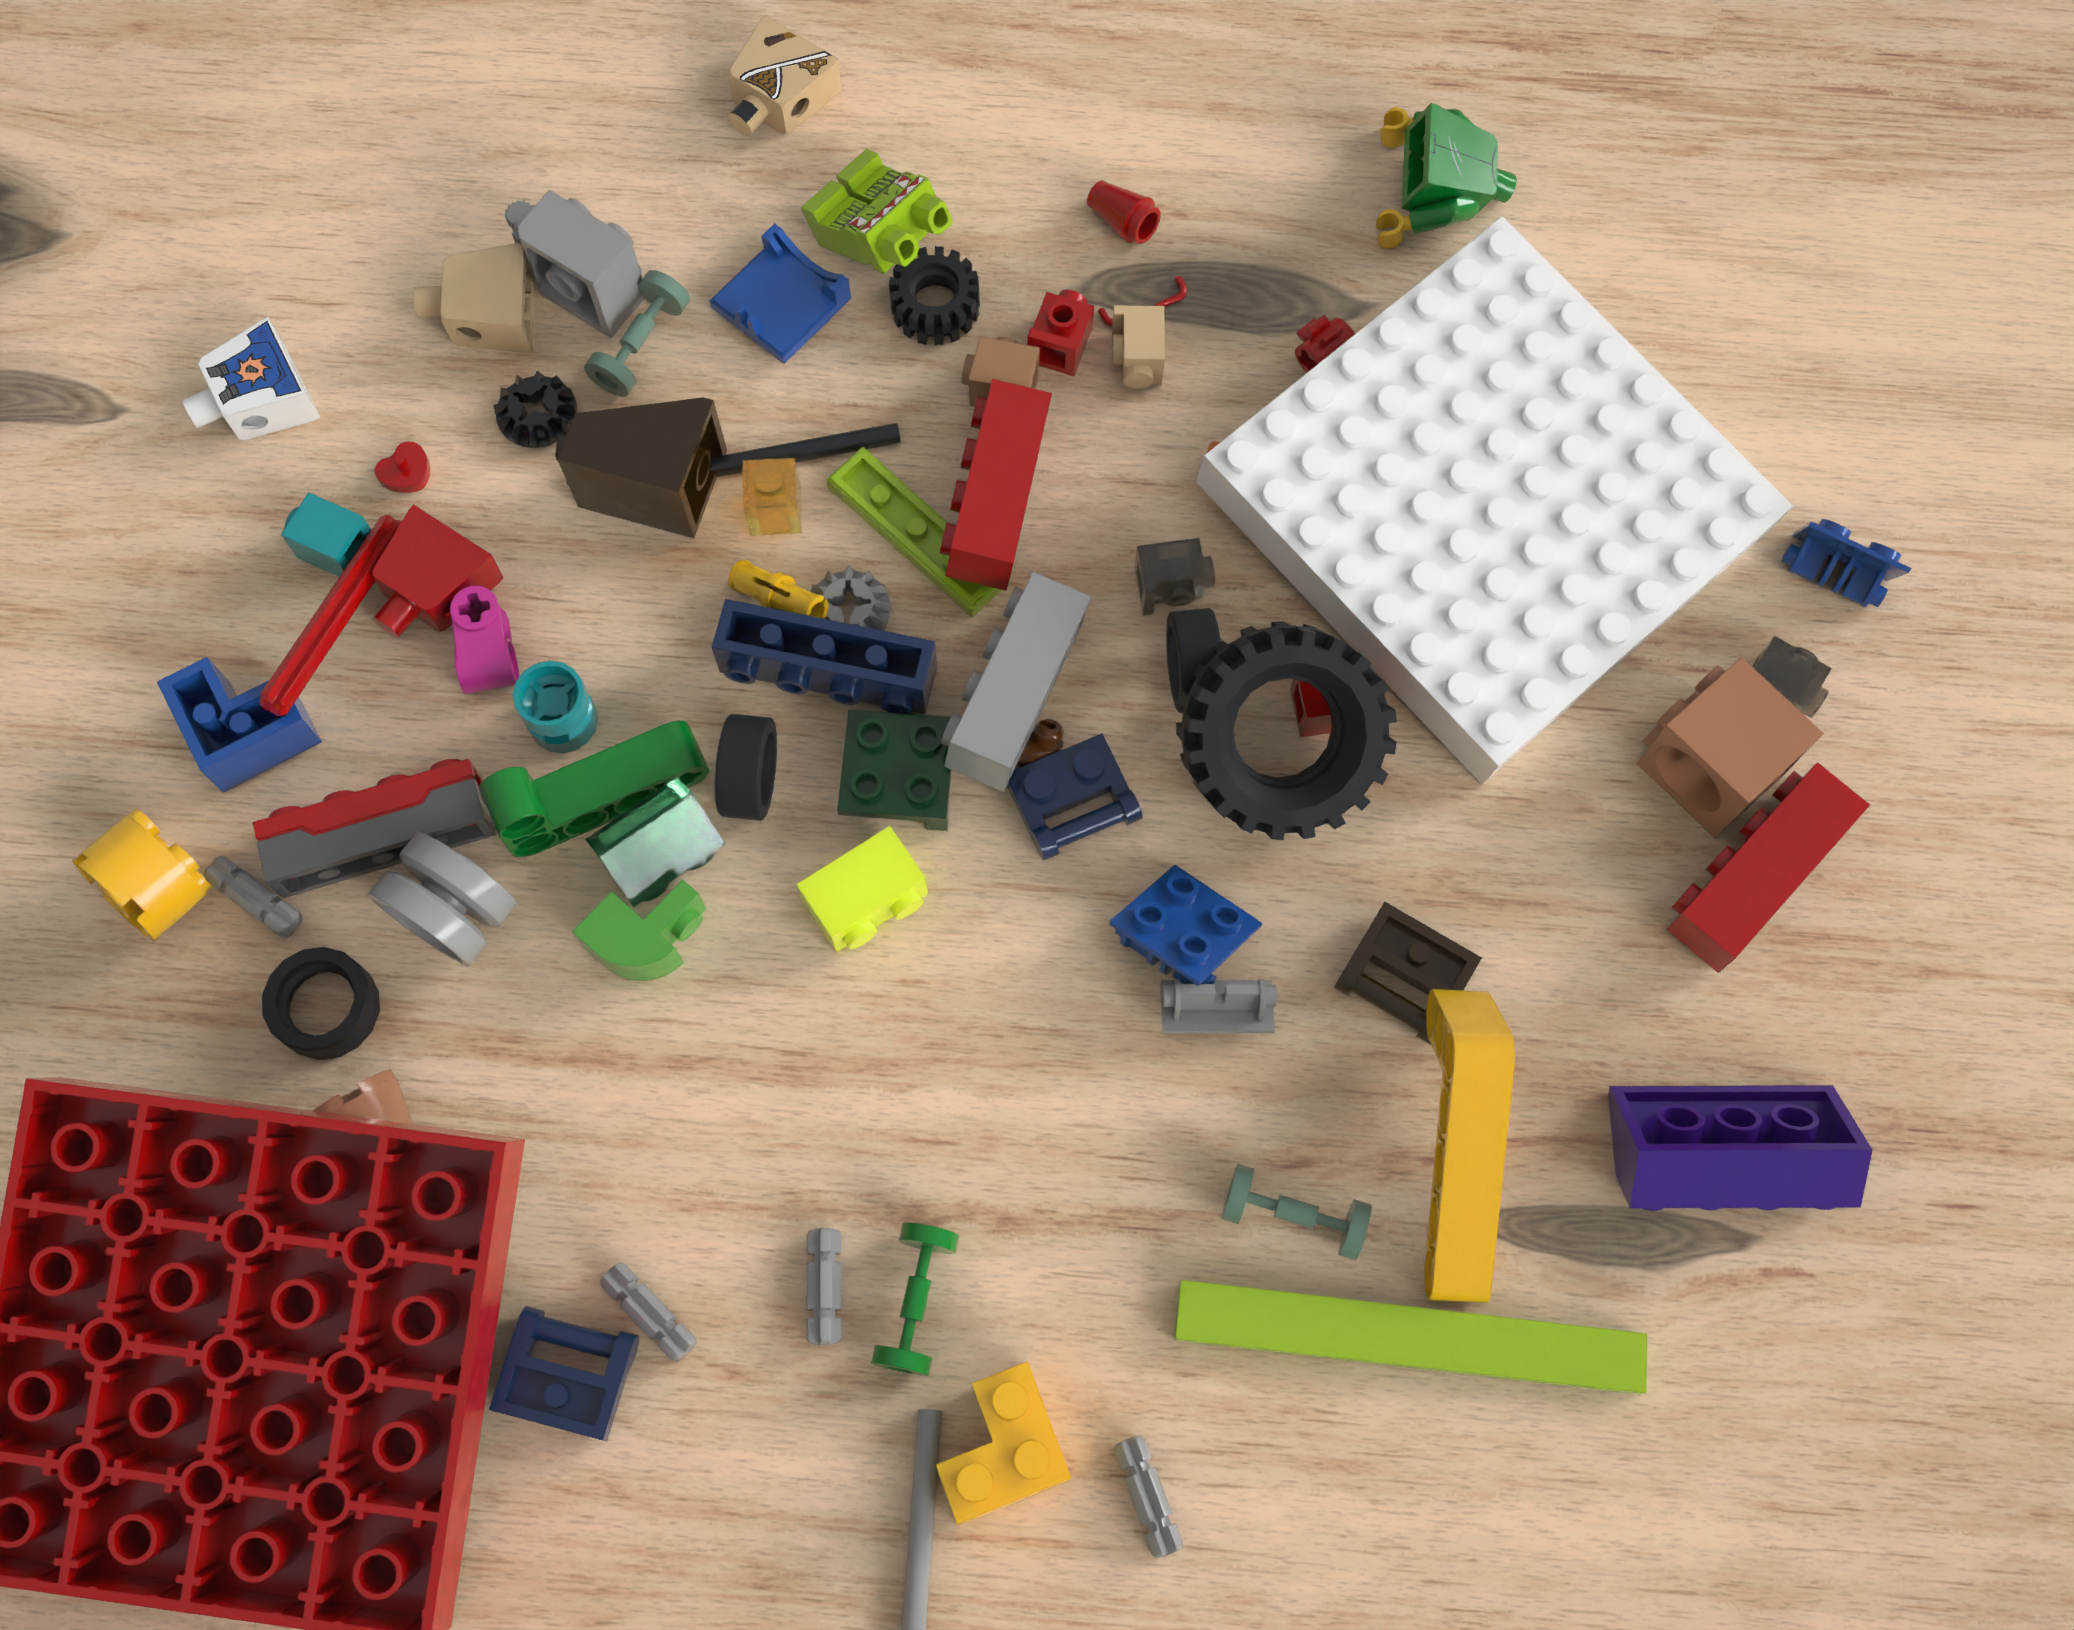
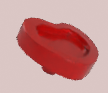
M406 441L397 446L392 456L381 459L376 464L374 471L378 481L386 489L398 493H412L422 490L427 485L430 476V464L425 451L420 445L415 442Z

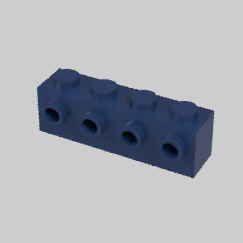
M728 599L724 601L711 647L719 672L724 673L727 678L735 682L752 684L755 680L774 683L779 689L792 694H806L807 690L828 694L829 698L841 704L857 705L859 701L877 704L883 710L890 713L911 714V712L926 714L937 670L935 641Z

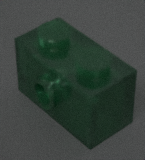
M675 778L585 839L618 889L633 907L642 901H651L659 897L666 891L671 881L687 870H695L704 866L712 859L714 852L725 845L693 793L678 778Z

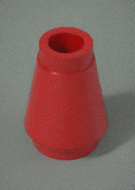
M1104 180L1094 184L1087 197V205L1127 243H1145L1152 237L1159 225L1161 212L1155 207V203L1150 197L1109 184Z

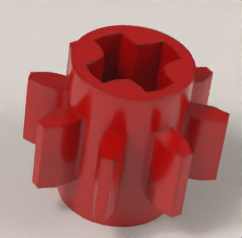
M1322 315L1317 320L1314 318L1296 333L1303 341L1295 349L1296 359L1307 373L1354 336L1355 333L1340 318L1335 317L1330 321L1326 315Z

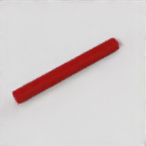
M384 515L378 519L262 690L259 704L264 710L271 711L276 716H283L289 712L375 581L371 577L372 570L402 522L401 520H395L391 515Z

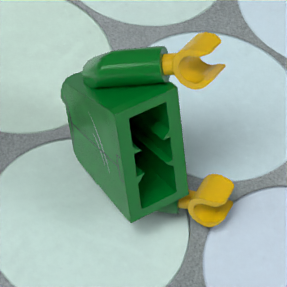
M1430 103L1424 111H1416L1414 117H1408L1407 112L1399 107L1390 108L1385 113L1384 126L1381 128V143L1390 148L1399 147L1404 144L1401 208L1408 210L1409 215L1402 216L1399 211L1394 209H1386L1379 214L1376 220L1377 229L1394 228V230L1384 231L1378 235L1380 247L1384 249L1397 247L1403 240V233L1408 230H1413L1414 234L1468 221L1474 218L1492 199L1505 203L1513 195L1517 179L1515 174L1497 168V139L1491 133L1474 125L1460 110L1444 109Z

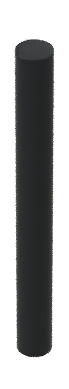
M897 423L711 457L709 472L717 470L716 475L720 477L854 452L862 447L870 449L901 443Z

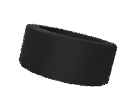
M1210 608L1172 611L1167 617L1166 649L1172 698L1175 708L1179 713H1183L1184 710L1179 704L1182 691L1189 693L1196 680L1192 671L1198 663L1205 666L1217 654L1213 647L1221 642L1218 622L1214 611Z
M730 714L725 720L719 740L715 770V802L717 812L722 817L762 821L768 813L774 789L777 761L776 724L771 717Z
M327 947L303 949L284 959L270 974L262 993V1016L271 1034L297 1054L317 1060L341 1057L358 1048L373 1031L380 1013L379 991L371 975L345 952ZM331 972L339 974L349 982L354 992V1001L348 1016L337 1028L323 1035L314 1036L303 1033L294 1026L290 1017V1004L295 992L306 980L319 973Z

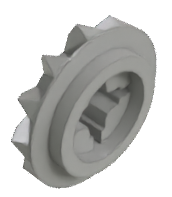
M850 566L845 571L837 573L827 571L822 581L817 585H812V593L822 595L828 600L829 609L825 619L846 623L841 607L834 606V604L843 603L847 591H851L855 603L862 604V606L853 608V613L850 615V623L847 624L882 631L887 625L891 610L889 596L885 584L882 585L876 580L870 571L863 573L853 570Z

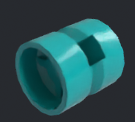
M544 661L535 663L523 671L517 679L513 691L514 705L539 746L549 752L567 753L576 751L588 743L596 731L598 722L597 712L582 679L572 667L563 662Z

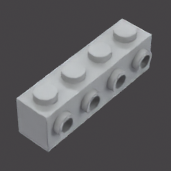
M1032 572L1024 590L1018 587L1014 588L1003 616L1010 618L1004 631L997 628L994 629L983 654V658L990 661L984 673L974 670L964 691L962 700L969 702L963 716L953 713L944 731L941 743L949 746L944 767L1002 792L1005 791L1080 631L1092 596L1036 572Z

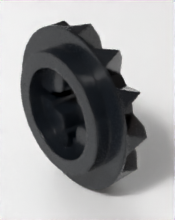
M538 370L532 377L522 378L516 375L514 384L508 388L500 387V399L498 404L493 405L497 425L502 434L511 442L528 448L545 447L557 442L563 431H569L575 413H577V404L571 388H568L557 375L552 378L547 377ZM542 399L543 406L549 414L533 411L527 416L528 413L522 402L536 404Z

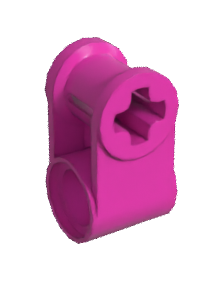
M469 586L461 589L451 602L450 613L455 641L454 661L458 681L463 693L471 694L514 686L520 676L517 657L512 644L510 622L506 612L499 606L496 596L489 589L482 586Z

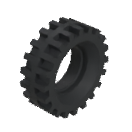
M1284 621L1271 622V627L1257 630L1250 626L1240 630L1242 637L1229 644L1222 640L1213 647L1217 654L1205 666L1200 663L1196 665L1192 671L1196 680L1190 692L1182 691L1179 704L1184 710L1182 722L1176 723V735L1182 742L1183 753L1180 754L1183 765L1194 780V785L1214 809L1224 818L1228 817L1234 821L1240 829L1252 834L1254 830L1265 832L1271 839L1284 840L1285 833H1298L1303 839L1316 837L1314 828L1327 823L1333 829H1337L1346 824L1342 814L1354 805L1363 811L1371 802L1364 796L1366 791L1374 781L1383 785L1388 776V773L1381 766L1385 754H1395L1397 744L1395 740L1389 737V724L1397 722L1395 709L1387 705L1384 695L1389 689L1385 681L1370 668L1372 663L1345 642L1316 627L1303 624L1302 627L1292 626ZM1288 678L1307 682L1320 691L1330 709L1332 729L1326 749L1313 765L1298 774L1273 777L1257 773L1245 764L1236 749L1234 725L1239 708L1251 692L1267 682Z

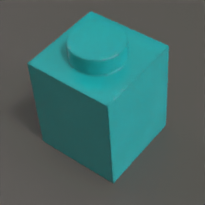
M308 492L300 506L294 508L289 513L281 536L297 558L340 577L370 533L371 528L363 516Z

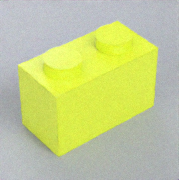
M891 826L883 829L796 884L801 901L836 953L846 946L850 949H855L864 945L876 935L878 931L876 927L893 916L900 920L911 915L924 903L923 897L928 895L926 877Z

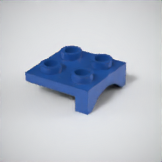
M774 223L761 236L764 249L709 302L713 310L781 363L785 364L851 299L848 278L842 274L826 271L813 263L795 246L783 229Z

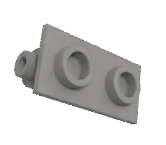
M1180 979L1161 980L1162 1033H1274L1273 1007H1276L1277 1004L1276 985H1272V980L1265 979L1216 980L1214 984H1200L1199 986L1196 984H1182Z

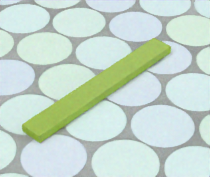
M1181 1280L1179 1283L1174 1341L1636 1395L1646 1394L1647 1333Z

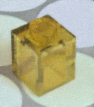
M795 458L743 460V508L751 536L802 533L801 485Z

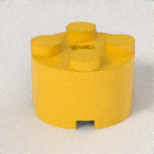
M136 808L129 815L123 816L71 862L90 885L95 881L98 883L96 886L104 894L103 898L140 933L146 937L149 936L154 942L200 902L212 886L197 871L199 866L193 858L176 843L169 847L158 836L160 830L143 812Z

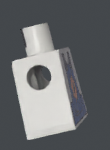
M269 317L259 321L201 357L198 365L209 388L182 400L196 428L224 417L240 440H249L321 418L283 340Z

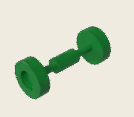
M910 1222L902 1224L899 1242L921 1250L915 1276L908 1277L900 1318L905 1319L899 1348L875 1345L871 1364L898 1372L929 1376L932 1357L912 1352L910 1348L916 1322H922L931 1285V1280L926 1279L932 1252L955 1254L959 1239L958 1234L925 1224Z

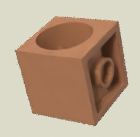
M1742 657L1726 671L1717 665L1694 688L1696 691L1686 701L1679 699L1657 721L1659 724L1642 741L1649 748L1637 762L1638 766L1715 839L1786 774L1824 734Z

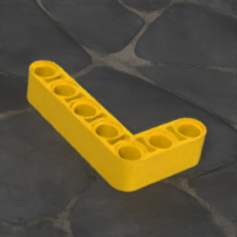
M1431 989L1426 1009L1427 1035L1443 1073L1424 1264L1426 1298L1432 1301L1489 1302L1492 1290L1514 1078V1038L1488 991Z

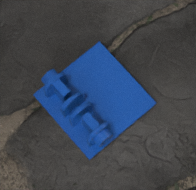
M1821 519L1819 525L1811 521L1793 533L1792 537L1802 542L1799 547L1790 543L1781 559L1782 563L1789 566L1788 571L1812 582L1828 555L1830 557L1816 585L1822 587L1829 578L1837 561H1840L1844 565L1831 588V592L1837 594L1853 567L1855 569L1841 596L1863 607H1866L1868 604L1879 607L1888 591L1887 588L1880 585L1883 579L1886 581L1908 574L1912 569L1898 562L1902 555L1897 551L1876 542H1871L1867 548L1848 539L1852 533L1849 529L1827 519Z
M1174 865L1111 919L1109 925L1115 928V934L1121 937L1120 943L1124 947H1131L1147 958V963L1153 966L1161 960L1160 972L1167 975L1174 969L1173 977L1180 979L1182 984H1196L1199 986L1200 984L1215 983L1216 976L1212 973L1261 928L1262 922L1177 865Z

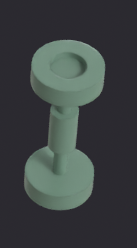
M649 270L639 283L641 294L651 304L644 314H637L619 341L622 348L614 358L602 352H594L584 365L586 374L595 384L616 396L626 397L636 383L635 376L624 365V362L630 353L636 354L654 328L655 323L653 319L657 312L661 310L670 315L678 316L682 314L690 301L689 294L679 282L657 270Z
M1241 1164L1236 1165L1225 1201L1222 1220L1239 1224L1245 1204H1253L1274 1211L1275 1218L1313 1229L1314 1225L1318 1224L1341 1231L1342 1236L1338 1255L1357 1260L1367 1233L1372 1210L1371 1204L1354 1199L1348 1211L1346 1221L1318 1213L1319 1206L1279 1195L1278 1200L1250 1192L1254 1168Z

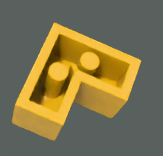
M1028 1361L972 1383L992 1442L936 1464L958 1526L1069 1482L1072 1479Z

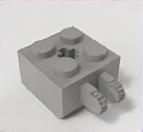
M548 190L536 205L531 206L529 202L526 203L524 200H517V202H512L511 205H508V209L505 210V218L509 227H512V236L515 243L523 245L540 294L612 338L645 299L639 290L642 270L636 259L631 236L619 225L612 222L607 225L592 216L590 211L578 200L573 198L566 200L551 190Z

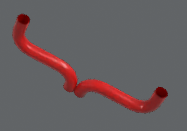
M1181 276L1175 278L1180 292L1159 301L1154 306L1167 307L1184 299L1187 294V287ZM1100 308L1098 314L1105 324L1112 326L1113 319L1108 316L1104 308Z

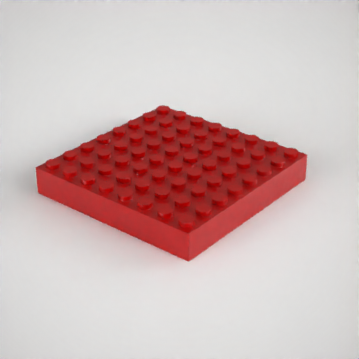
M64 1077L26 1078L0 1223V1587L303 1630H449L452 1626L525 1139Z

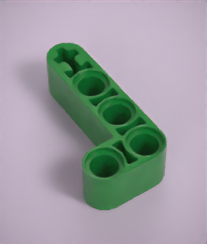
M679 720L658 726L535 780L531 778L528 771L523 767H510L499 770L485 778L479 788L502 842L513 856L527 857L543 852L688 789L706 778L709 774V767L690 725L686 721Z

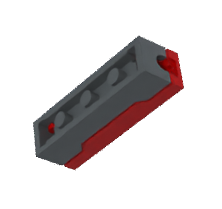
M446 759L433 764L430 770L411 776L402 774L391 775L378 781L377 786L356 792L351 790L333 792L324 797L322 802L302 808L287 806L276 809L270 813L268 818L252 822L255 837L258 840L257 846L265 882L284 899L401 864L399 854L417 831L428 834L450 848L495 836L494 823L479 788L482 777L470 759L462 761L459 759Z

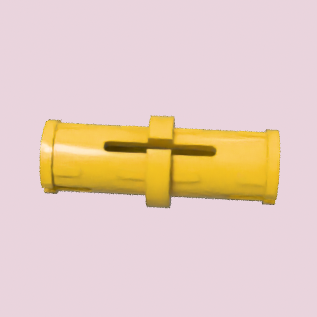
M746 559L739 560L731 568L728 577L729 587L738 593L741 592L759 601L761 606L823 619L826 618L829 609L828 600L822 595H816L796 585L793 577L782 572L772 574L753 565Z

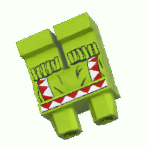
M867 148L836 175L839 183L831 180L801 207L819 246L863 264L869 265L872 263L874 270L883 274L894 264L906 267L918 256L919 241L929 232L941 235L952 225L953 221L946 203L936 197L927 177L920 174L916 176L907 171L901 173L883 165L878 153Z

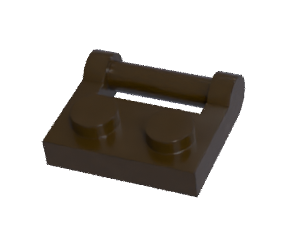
M1384 902L1334 988L1349 996L1350 992L1358 995L1419 1031L1416 1037L1431 1045L1427 1035L1426 1010L1362 973L1370 961L1429 995L1431 989L1464 990L1482 957L1389 903Z

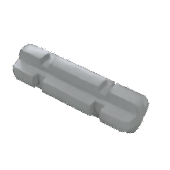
M225 856L215 858L212 864L205 869L204 878L211 885L260 922H263L280 937H289L301 924L303 917L296 909L284 900L282 901L276 894L241 870Z
M816 1228L810 1230L807 1234V1255H812V1262H807L806 1310L812 1311V1318L806 1319V1339L808 1343L813 1345H832L839 1343L841 1340V1318H836V1311L841 1310V1262H836V1255L841 1254V1233L833 1228Z
M621 1262L617 1263L600 1280L601 1287L613 1300H621L620 1307L650 1339L653 1341L659 1340L657 1346L669 1359L678 1362L693 1349L697 1342L696 1338L683 1324H676L674 1322L676 1317L646 1285L643 1283L639 1285L637 1283L639 1278L627 1265Z
M1134 1436L1119 1442L1114 1447V1453L1120 1469H1125L1128 1475L1124 1480L1141 1526L1146 1524L1148 1534H1145V1538L1151 1554L1155 1558H1161L1179 1551L1182 1548L1183 1542L1176 1523L1171 1524L1168 1515H1171L1172 1512L1156 1469L1149 1466L1148 1460L1151 1459V1455L1145 1439L1142 1436Z

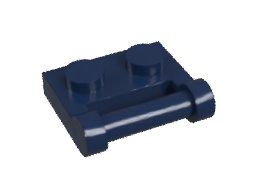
M1103 733L1015 769L1007 785L1043 861L1058 855V849L1122 821L1129 825L1143 818L1137 798L1132 790L1129 789ZM1107 793H1110L1114 801L1050 829L1044 821Z
M525 1306L519 1316L489 1410L607 1442L629 1369L634 1362L638 1350L639 1335L620 1331L618 1336L545 1317L544 1310ZM537 1340L604 1357L609 1359L605 1375L602 1376L530 1357L533 1346Z

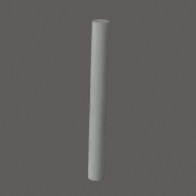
M918 1409L902 1630H926L938 1471L936 1464H938L942 1416V1411Z

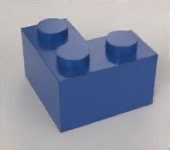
M205 657L157 681V684L200 771L223 793L322 742L299 697L286 715L276 716L271 711L264 710L259 704L261 692L268 681L237 696L230 681L208 657Z

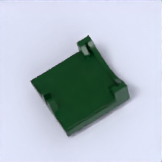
M848 710L837 808L838 815L924 821L927 830L947 831L952 770L944 767L949 746L942 744L941 740L951 717Z

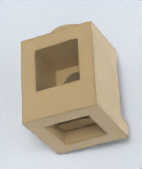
M1114 305L1112 365H1122V385L1133 389H1142L1150 385L1162 386L1165 362L1164 306Z

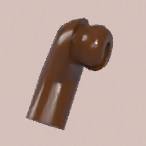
M1052 719L1041 720L1039 725L1035 727V731L1031 733L1017 765L1025 766L1060 751L1064 744L1062 739L1064 734L1063 727Z

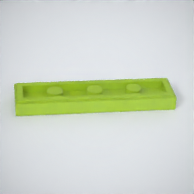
M864 447L859 449L826 479L827 486L833 493L971 617H974L1002 591L1001 589L945 576L949 556L939 554L947 521Z

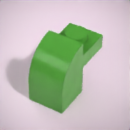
M683 879L644 919L611 891L572 933L584 949L617 976L635 981L654 980L672 973L684 963L677 949L672 944L677 939L680 941L686 940L697 930L703 920L701 914L706 908L699 893Z

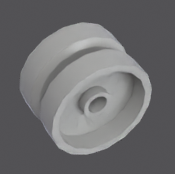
M417 831L401 851L399 857L402 865L422 883L418 884L401 873L386 871L367 896L383 911L422 940L456 962L469 967L487 943L479 928L464 915L466 914L484 925L499 927L516 906L517 901L499 883L492 879L487 872L469 858L428 834Z

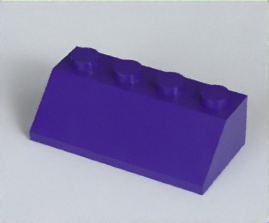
M1833 1085L1609 1086L1608 1099L1615 1175L1629 1208H1642L1650 1211H1658L1664 1208H1700L1709 1211L1721 1208H1758L1761 1210H1775L1778 1208H1816L1820 1210L1861 1208L1873 1149Z

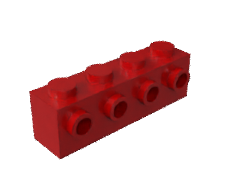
M992 379L987 399L977 397L970 427L980 430L977 440L967 438L960 467L961 469L970 470L967 482L956 481L950 511L959 512L957 525L946 522L939 554L949 556L946 577L1007 591L1052 393Z
M1818 762L1803 777L1796 771H1793L1772 794V796L1780 801L1770 813L1760 808L1741 828L1739 833L1746 838L1744 843L1736 851L1727 845L1707 866L1705 870L1713 876L1702 889L1693 883L1671 907L1679 915L1666 930L1717 973L1736 959L1870 806L1868 802Z

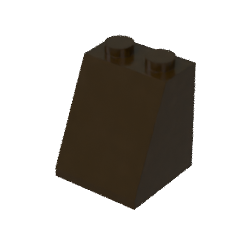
M702 397L575 413L569 431H563L558 438L555 457L579 508L695 538L717 479V470L709 471L711 457L726 455L727 447L714 400Z

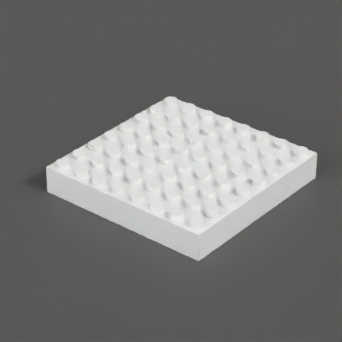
M1503 216L1205 454L1196 479V483L1343 639L1355 651L1362 654L1372 663L1370 667L1378 676L1385 681L1481 785L1762 538L1793 507Z

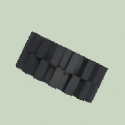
M935 246V255H928L926 247L918 250V258L914 259L906 267L896 264L893 268V277H890L889 280L891 311L897 327L903 326L904 335L911 338L917 332L918 343L925 345L928 336L934 337L936 346L944 345L943 336L949 335L951 342L959 340V328L966 334L972 329V320L977 321L979 316V279L976 270L972 271V263L967 258L960 262V252L952 249L947 257L944 256V247ZM938 285L952 290L954 297L947 304L933 307L919 303L916 299V294L925 287Z

